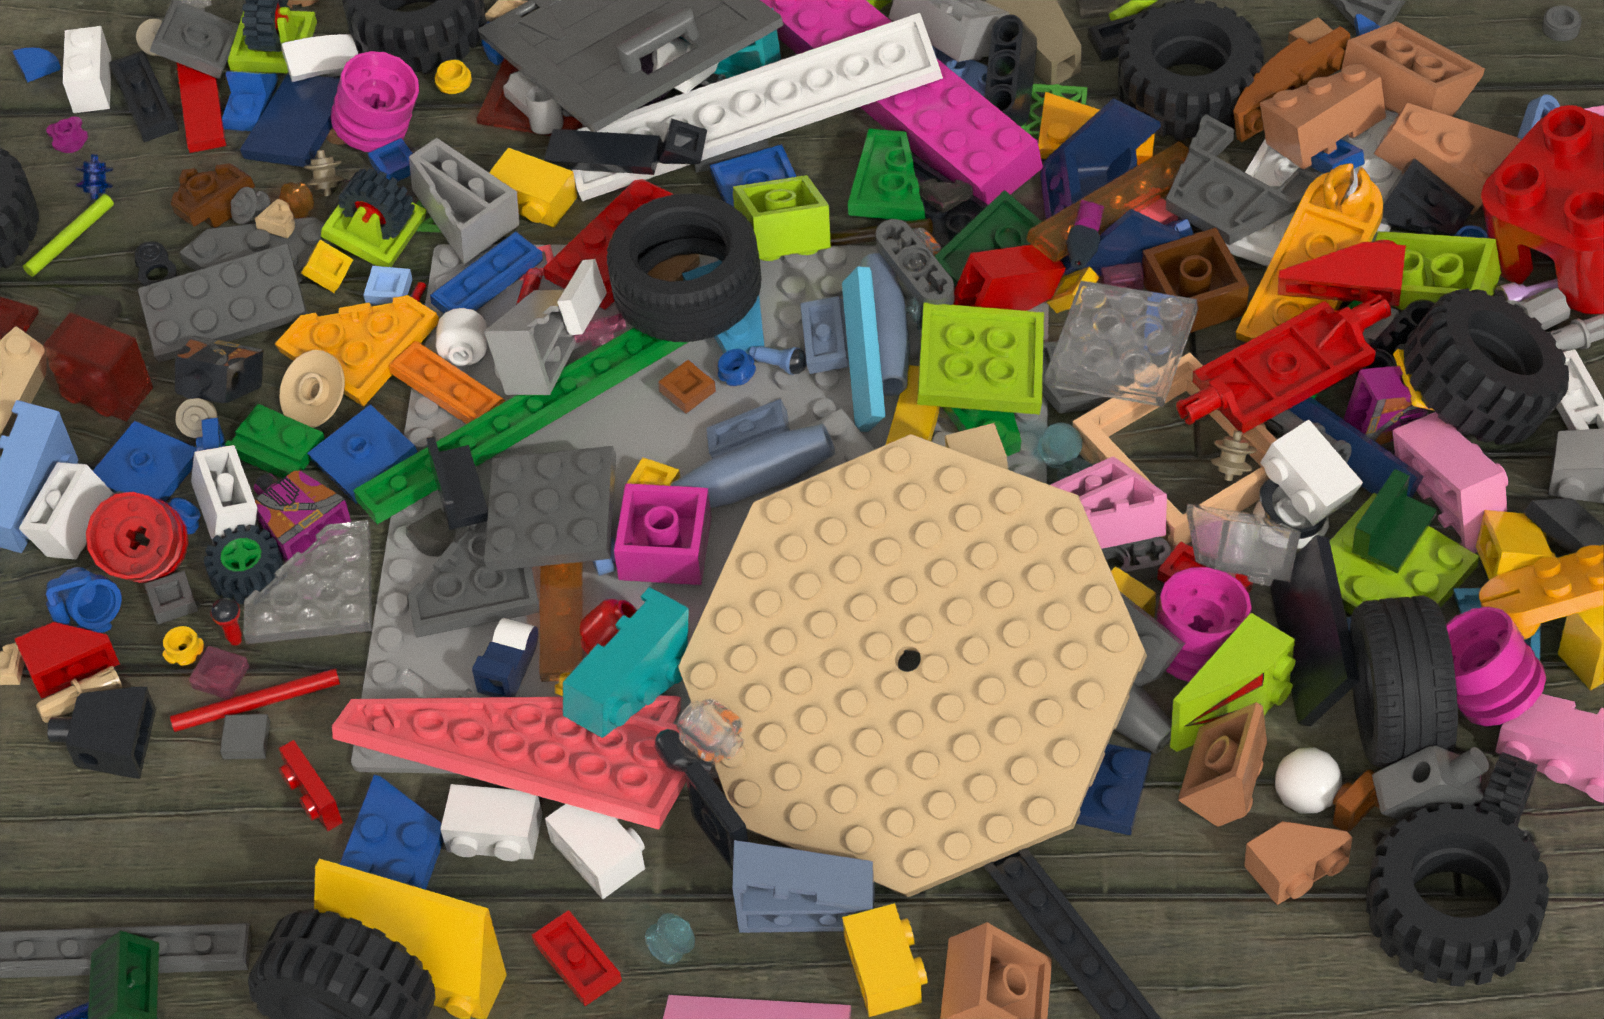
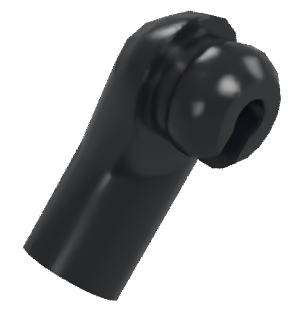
M666 729L657 734L655 748L667 768L685 773V768L699 761L709 774L713 757L692 752L682 736L672 729Z

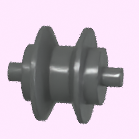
M250 187L240 189L231 200L233 220L238 224H255V218L271 205L270 198L267 193L263 191L255 192Z

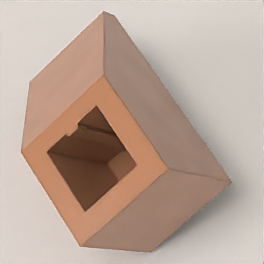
M1282 821L1246 844L1244 867L1271 899L1279 905L1290 897L1297 899L1303 896L1312 887L1313 883L1323 876H1334L1342 871L1349 862L1352 836L1343 830Z

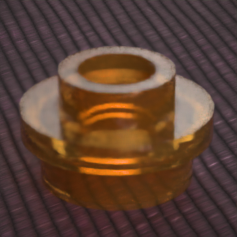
M288 182L281 187L279 199L288 203L294 218L306 217L308 211L312 210L314 206L313 197L308 187L301 182L296 184Z

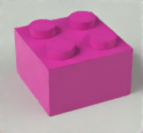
M625 483L614 548L619 580L702 585L712 518L708 488Z

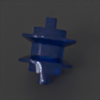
M91 154V161H83V166L75 167L76 170L83 173V180L75 183V186L83 188V192L90 193L91 200H97L98 193H105L106 188L113 187V184L106 181V173L113 171L114 168L106 166L104 161H98V154Z

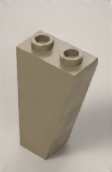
M982 0L1009 12L1011 15H1016L1035 34L1037 38V52L1034 72L1046 84H1060L1081 72V43L1057 0Z

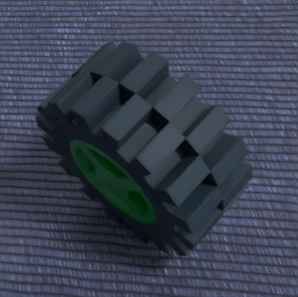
M237 525L238 532L232 533L231 528L223 530L225 538L222 539L219 535H216L212 539L214 546L208 545L205 550L207 556H204L205 569L215 593L218 596L222 594L223 598L233 599L235 597L238 604H244L245 597H249L251 603L258 602L257 594L262 593L264 598L271 595L269 586L277 589L280 585L278 578H283L284 564L275 538H271L270 532L265 529L260 533L259 527L251 525L250 531H246L245 525Z

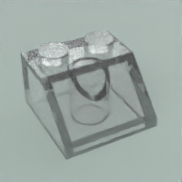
M1194 504L1187 505L1186 514L1196 562L1206 567L1226 572L1234 578L1236 574L1248 575V581L1261 585L1272 586L1273 579L1290 582L1300 531L1263 515Z

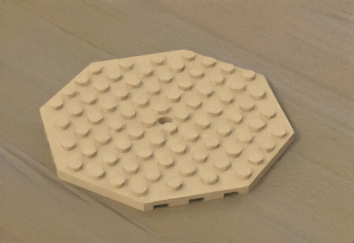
M910 434L753 502L678 668L704 737H714L716 728L721 727V721L716 712L719 713L718 709L721 710L722 708L727 715L731 713L735 718L734 728L728 740L711 757H713V763L726 798L746 824L747 831L762 835L791 849L873 861L874 883L889 888L903 896L910 897L1074 828L1081 812L1080 807L1089 786L1091 787L1105 756L1106 746L1113 730L1117 728L1130 697L1129 692L1138 671L1140 672L1147 654L1078 495ZM905 650L920 653V664L913 671L905 672L898 668V661Z

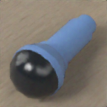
M752 346L749 351V355L756 361L777 365L790 375L800 374L807 366L805 352L797 347L778 350L764 346Z

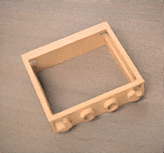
M1188 353L1075 419L1072 428V447L1090 466L1114 456L1152 483L1116 446L1109 436L1185 391L1190 395L1200 391L1192 382L1193 371L1203 365L1191 353ZM1215 410L1209 413L1230 436L1233 437L1234 430L1238 431L1220 411ZM1264 423L1245 432L1241 436L1242 439L1249 441V446L1256 449L1255 453L1249 455L1261 466L1259 469L1185 514H1182L1167 499L1166 535L1160 537L1169 543L1171 551L1175 549L1180 541L1188 544L1198 538V534L1203 527L1211 528L1215 524L1223 523L1260 500V488L1266 480L1270 479L1260 462L1271 444L1277 440L1266 429Z

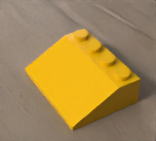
M319 858L315 866L314 909H317L320 913L331 911L339 913L340 917L354 918L361 921L362 925L382 931L393 942L398 941L407 948L406 952L411 956H416L423 963V969L428 970L431 974L436 997L434 1006L446 1009L448 1013L460 1019H470L471 1017L487 1019L507 976L488 908Z

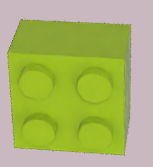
M807 175L733 186L734 208L740 211L747 218V221L751 223L757 239L760 260L774 261L783 255L796 253L812 255L817 253L818 250L831 248L829 205Z

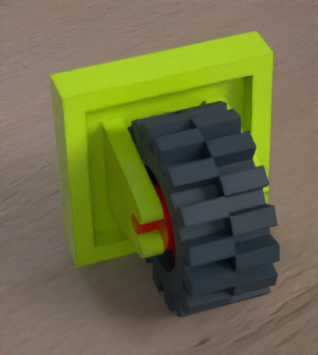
M245 0L246 4H243V14L227 60L230 71L288 74L289 71L281 45L285 42L313 37L317 24L315 12L290 11V6H287L289 0Z
M363 168L354 174L339 195V205L322 227L321 237L375 266L392 267L420 224L424 221L426 209L413 203L412 197L405 195L408 190L404 186L398 187L396 185L398 181L395 178L389 180L386 178L387 173L380 171L377 175L375 169L369 168L366 171Z

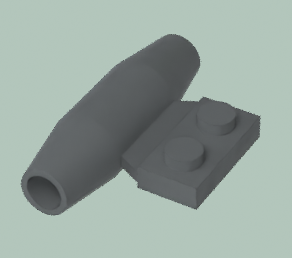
M1120 592L1147 657L1141 671H1138L1129 692L1130 697L1114 731L1157 754L1171 740L1172 720L1144 690L1143 686L1162 677L1185 643Z

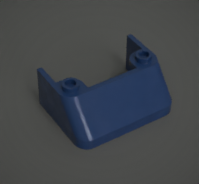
M1115 98L1108 102L1046 159L1041 170L1040 179L1046 223L1052 231L1063 239L1061 246L1052 251L1066 267L1062 276L1081 270L1071 266L1066 244L1069 230L1074 227L1081 200L1104 206L1098 230L1100 235L1098 250L1084 267L1090 266L1099 277L1136 274L1142 270L1143 250L1180 238L1178 231L1133 209H1130L1124 215L1122 213L1119 189L1130 182L1137 173L1136 149L1159 130L1161 124L1160 121Z

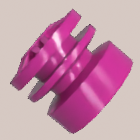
M369 51L357 54L346 62L340 76L337 94L331 110V123L338 137L349 146L364 152H372L400 138L404 140L419 94L418 78L412 68L399 57L386 52Z
M1199 567L1177 572L1165 582L1160 595L1156 621L1185 643L1166 672L1177 679L1190 682L1248 617L1252 608L1250 597L1240 581L1226 572L1209 567Z
M1481 607L1457 615L1446 623L1454 662L1457 705L1462 714L1471 723L1482 726L1500 725L1519 717L1533 706L1542 694L1546 682L1544 666L1535 656L1532 648L1525 643L1522 633L1507 613L1498 608Z

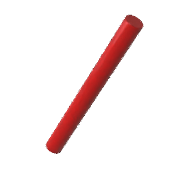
M334 668L171 715L170 720L174 732L225 718V715L240 714L340 685L337 670Z

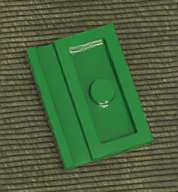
M258 404L235 431L236 436L232 441L228 440L225 446L234 445L240 460L283 479L293 471L304 470L311 461L308 452L324 441L325 437L323 432Z

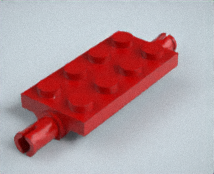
M1380 294L1372 296L1371 299L1352 309L1346 307L1334 310L1326 301H1323L1193 371L1192 382L1200 391L1177 401L1176 409L1182 419L1188 417L1185 419V423L1191 425L1196 420L1218 410L1238 431L1244 434L1372 364L1375 360L1376 351L1365 341L1363 332L1364 329L1391 316L1389 303L1386 299L1382 300L1383 296Z

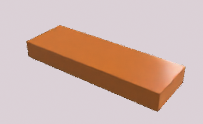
M414 341L389 364L392 375L465 424L505 402V399L418 341Z

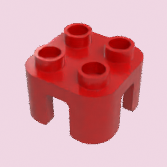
M1565 105L1551 110L1546 116L1541 118L1485 181L1481 198L1488 238L1496 239L1501 270L1500 275L1503 278L1518 285L1522 284L1533 272L1530 248L1535 249L1553 259L1558 288L1566 296L1569 308L1586 314H1604V116L1579 106Z

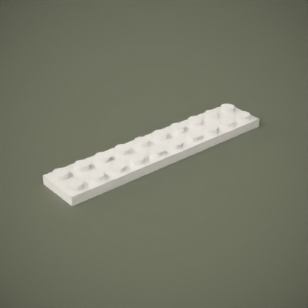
M917 13L689 91L687 94L684 93L634 110L597 132L657 135L664 142L668 125L672 118L707 129L702 160L943 79L921 14ZM587 127L578 129V131H590ZM658 162L654 175L573 169L572 171L581 200L585 201L629 186L635 180H646L690 164H663Z

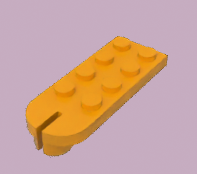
M1351 163L1339 165L1330 172L1322 174L1308 186L1236 330V339L1247 343L1323 301H1326L1334 310L1339 309L1342 301L1277 295L1279 270L1362 242L1372 241L1383 217V199L1380 190L1371 181L1364 168H1360L1357 174L1358 186L1355 192L1350 194L1348 198L1345 197L1354 181V166Z
M1588 545L1580 548L1576 553L1562 557L1542 558L1533 565L1512 570L1492 578L1479 592L1481 607L1489 606L1502 609L1511 617L1525 640L1534 635L1543 622L1604 606V545Z

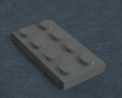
M287 243L137 288L154 356L158 363L176 358V355L193 336L229 342L295 322L300 315L308 314L291 250Z

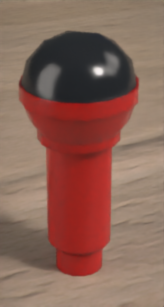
M220 598L212 605L210 612L212 620L222 627L225 637L231 645H239L242 641V632L238 623L241 612L239 604L231 598Z

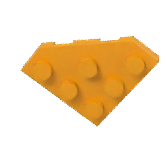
M409 295L393 298V303L371 306L369 302L339 308V313L319 317L316 313L300 315L278 339L275 345L279 352L293 361L301 354L311 350H322L332 354L339 361L344 372L345 387L343 394L364 407L392 376L389 364L414 341L422 343L437 326L439 317L433 310Z

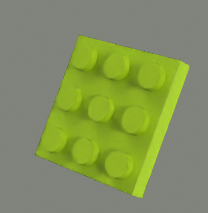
M924 303L917 405L1040 415L1042 406L1044 312Z
M1373 493L1330 540L1345 611L1352 615L1353 610L1364 601L1423 595L1434 600L1441 608L1453 595V588H1459L1476 569L1480 556L1430 526L1398 574L1352 553L1355 527L1377 496V494Z

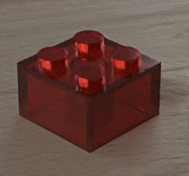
M70 312L43 345L49 361V367L53 371L58 383L60 394L69 402L74 404L82 403L92 407L103 416H114L127 422L153 389L136 338Z

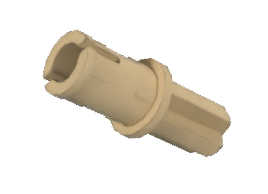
M109 666L97 674L78 682L76 679L72 680L71 687L39 701L36 707L41 719L45 723H49L52 716L62 717L73 712L76 699L81 693L122 689L123 686L113 666Z

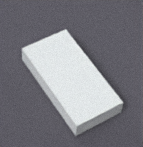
M596 259L583 260L557 302L569 335L583 334L607 293Z

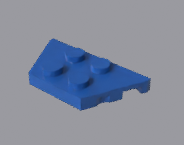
M374 775L340 865L426 890L444 842L440 830L442 823L381 776Z

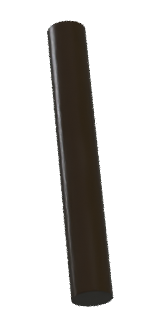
M930 218L905 221L917 236L925 235V230L930 234L933 233V223ZM879 225L830 232V246L839 247L875 242L876 230Z

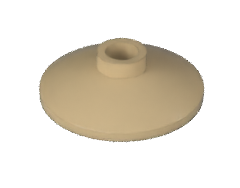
M311 350L301 354L290 364L283 376L279 394L280 406L285 416L314 428L325 423L335 413L343 397L345 378L341 364L332 354L322 350Z

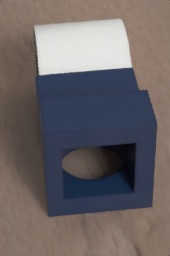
M502 618L499 621L492 642L489 643L483 656L478 655L472 667L477 693L491 697L516 696L537 646V626L508 618ZM490 679L502 682L503 686L493 685Z

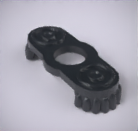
M155 241L145 242L135 251V265L139 268L138 277L143 287L177 277L176 266L168 259V252L162 244ZM155 268H165L168 270V275L160 281H151L147 278L148 273Z

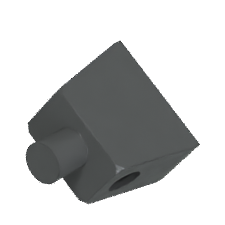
M1428 746L1372 775L1381 814L1396 820L1405 819L1409 823L1410 814L1422 808H1426L1429 813L1435 811L1436 805L1451 804L1452 809H1462L1463 804L1477 807L1484 797L1479 776L1488 771L1489 763L1483 752L1475 747L1458 755L1438 746Z

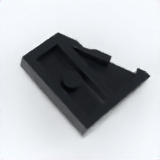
M1414 158L1406 164L1383 199L1381 223L1423 234L1454 236L1475 206Z

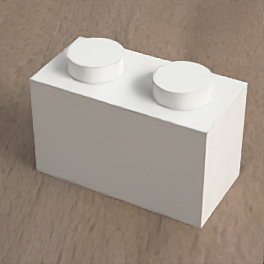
M101 26L65 30L63 85L73 113L110 109L111 67L109 62H111V54Z
M1307 420L1273 442L1260 462L1270 480L1283 489L1292 500L1294 508L1300 514L1306 516L1313 526L1349 503L1363 483L1310 420Z
M231 445L194 452L191 483L211 539L216 535H219L222 539L225 538L223 530L231 528L232 533L238 532L237 525H245L246 531H250L251 525H255L257 505L235 446Z
M57 462L19 529L46 557L76 560L87 542L86 530L90 516L101 502L113 496L114 493L88 465Z
M451 784L440 829L447 852L461 857L484 855L495 856L505 861H516L518 859L533 860L543 815L539 797L512 789Z
M568 804L563 805L545 818L550 841L602 899L645 869L642 851L645 849L643 841L631 827L625 830L617 821L618 818Z

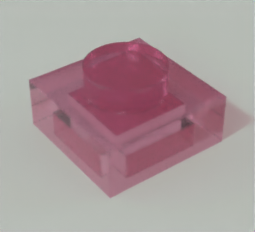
M1140 262L1101 268V297L1104 305H1108L1111 299L1143 295L1144 273Z
M618 313L591 320L583 334L574 335L576 343L591 340L592 346H597L613 340V333L627 327L622 314Z
M208 646L190 676L189 681L193 689L230 699L247 672L249 664L246 657Z

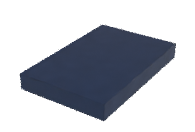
M288 72L242 145L240 151L243 158L300 167L310 165V159H314L317 151L333 127L331 123V110L340 78L315 76L292 82Z

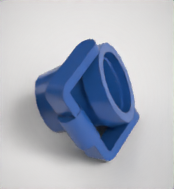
M74 567L64 572L59 578L50 580L46 585V596L48 599L46 606L53 622L71 626V617L79 625L76 626L78 628L98 633L111 629V621L120 610L122 598L119 588L109 578L103 575H96L83 567Z

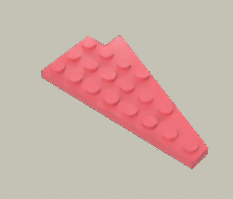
M675 695L658 696L652 704L643 707L631 716L624 725L618 726L603 738L563 716V697L351 699L332 725L333 739L658 830L683 789L686 777L684 772L667 768L655 748L657 734L663 730L672 729L682 736L692 752L702 754L705 748L697 747V745H705L698 743V741L706 742L700 739V737H704L702 731L673 724L681 710V697Z

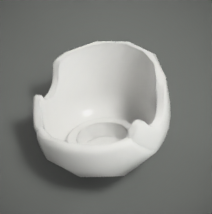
M1298 748L1291 752L1279 763L1275 774V789L1285 806L1299 814L1318 813L1327 807H1331L1334 805L1333 800L1337 792L1342 787V774L1337 762L1330 754L1317 748Z

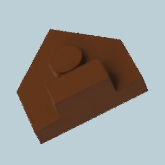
M230 163L216 165L215 171L198 173L196 168L185 169L181 171L179 177L180 187L178 192H174L170 204L174 213L193 227L205 221L211 227L217 228L232 218L231 200L236 193L244 187L253 189L255 185L251 176Z

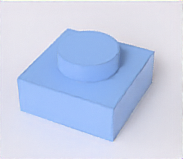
M372 266L363 295L365 303L370 302L371 306L393 303V298L408 295L412 282L410 269Z

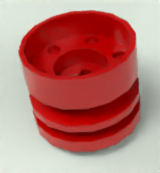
M136 492L115 494L101 502L90 516L86 530L87 548L98 567L111 576L142 584L174 573L184 560L189 544L187 526L177 510L164 501ZM138 533L145 534L150 539L147 546L140 545V542L135 540Z

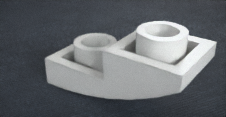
M351 34L310 37L285 42L281 45L292 82L323 74L331 78L341 76L346 62L358 54Z

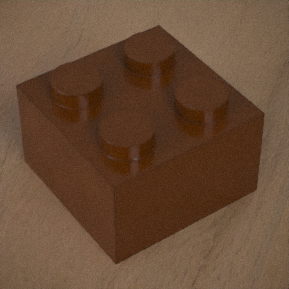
M1216 227L1143 250L1141 281L1152 301L1163 302L1164 323L1172 338L1244 316L1247 310L1249 284Z

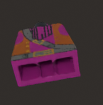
M1400 366L1362 369L1359 371L1343 420L1379 445L1394 441V429L1427 416L1429 409L1412 405L1410 399L1412 396L1409 388L1404 384L1402 379L1403 372Z
M300 470L291 472L280 481L272 474L266 473L260 476L254 484V492L259 495L254 499L257 505L256 517L262 530L265 529L270 532L271 538H275L281 557L289 568L297 565L352 524L345 499Z

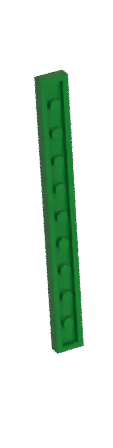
M633 327L564 367L550 395H516L436 442L438 450L441 452L469 445L475 467L688 342L659 340ZM428 447L353 490L358 504L377 525L437 490L430 465Z

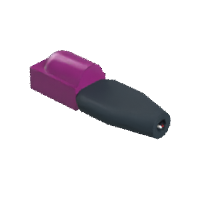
M1085 200L1080 202L1074 227L1070 228L1066 243L1070 263L1073 268H1084L1098 250L1100 242L1098 230L1104 210L1102 205Z

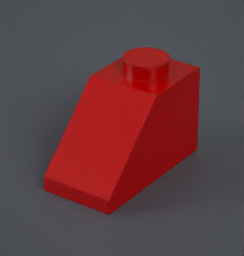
M52 622L43 627L32 629L27 634L14 639L41 699L72 686L71 681L74 679L78 682L97 674L109 666L115 667L120 665L107 634Z

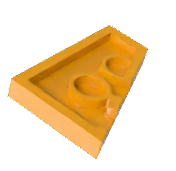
M1045 92L1038 143L1041 159H1047L1100 110ZM1155 133L1136 149L1138 166L1152 167Z

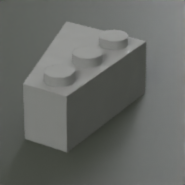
M893 0L889 18L897 21L920 13L931 45L957 62L970 59L978 61L982 57L989 56L993 25L999 18L1008 15L1009 12L982 0Z
M435 138L409 156L412 190L463 264H466L519 226L517 191L440 139Z
M564 290L532 291L484 331L495 362V374L501 380L506 395L551 394L581 335H569L557 303Z
M1604 429L1558 431L1552 458L1548 495L1564 499L1604 503Z

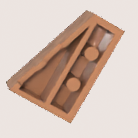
M1362 64L1348 65L1339 73L1328 77L1314 78L1305 86L1294 90L1280 91L1273 98L1260 102L1266 144L1303 170L1312 165L1311 157L1322 150L1326 154L1336 150V142L1348 134L1350 138H1355L1386 118L1381 76Z
M1407 103L1387 129L1374 154L1400 171L1404 169L1408 162L1415 158L1475 206L1470 213L1473 215L1482 205L1481 192L1485 181L1516 147L1521 138Z

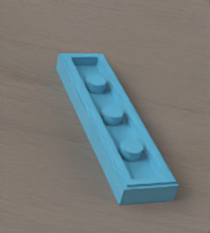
M857 266L842 282L854 421L855 426L860 432H869L886 415L872 270H870V267Z

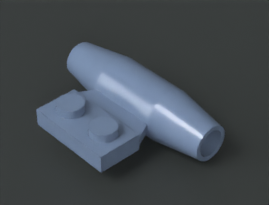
M873 253L861 260L860 267H870V270H872L884 396H894L902 393L907 388L910 339L905 301L896 273L880 253ZM836 296L800 303L806 362L809 373L814 374L849 367L843 299Z
M780 398L707 427L708 448L712 459L671 483V486L708 488L710 508L729 505L792 481L835 455V448L824 424L790 430L787 409Z

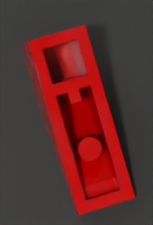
M1390 240L1362 242L1279 270L1277 295L1348 302L1357 300L1363 303L1371 299L1372 296L1380 294L1383 296L1382 300L1386 299L1390 306H1399L1406 245H1397Z

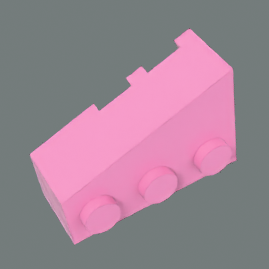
M1436 412L1394 429L1395 456L1424 476L1416 491L1423 500L1432 498L1442 514L1438 515L1439 522L1444 528L1453 526L1461 537L1462 543L1460 545L1473 553H1477L1475 546L1484 510L1507 512L1506 486H1508V477L1504 468L1489 459L1477 444L1467 440L1457 431L1456 426L1449 423L1446 424L1438 418L1439 414Z
M1114 456L1051 484V486L1079 496L1101 549L1166 535L1167 494Z
M1541 694L1533 706L1523 714L1503 723L1495 752L1499 754L1504 752L1538 764L1537 771L1545 774L1552 781L1570 785L1587 793L1594 800L1604 803V708H1601L1598 714L1575 709L1574 701Z

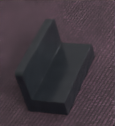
M435 436L426 438L430 465L449 530L486 522L488 508L469 445L439 452Z

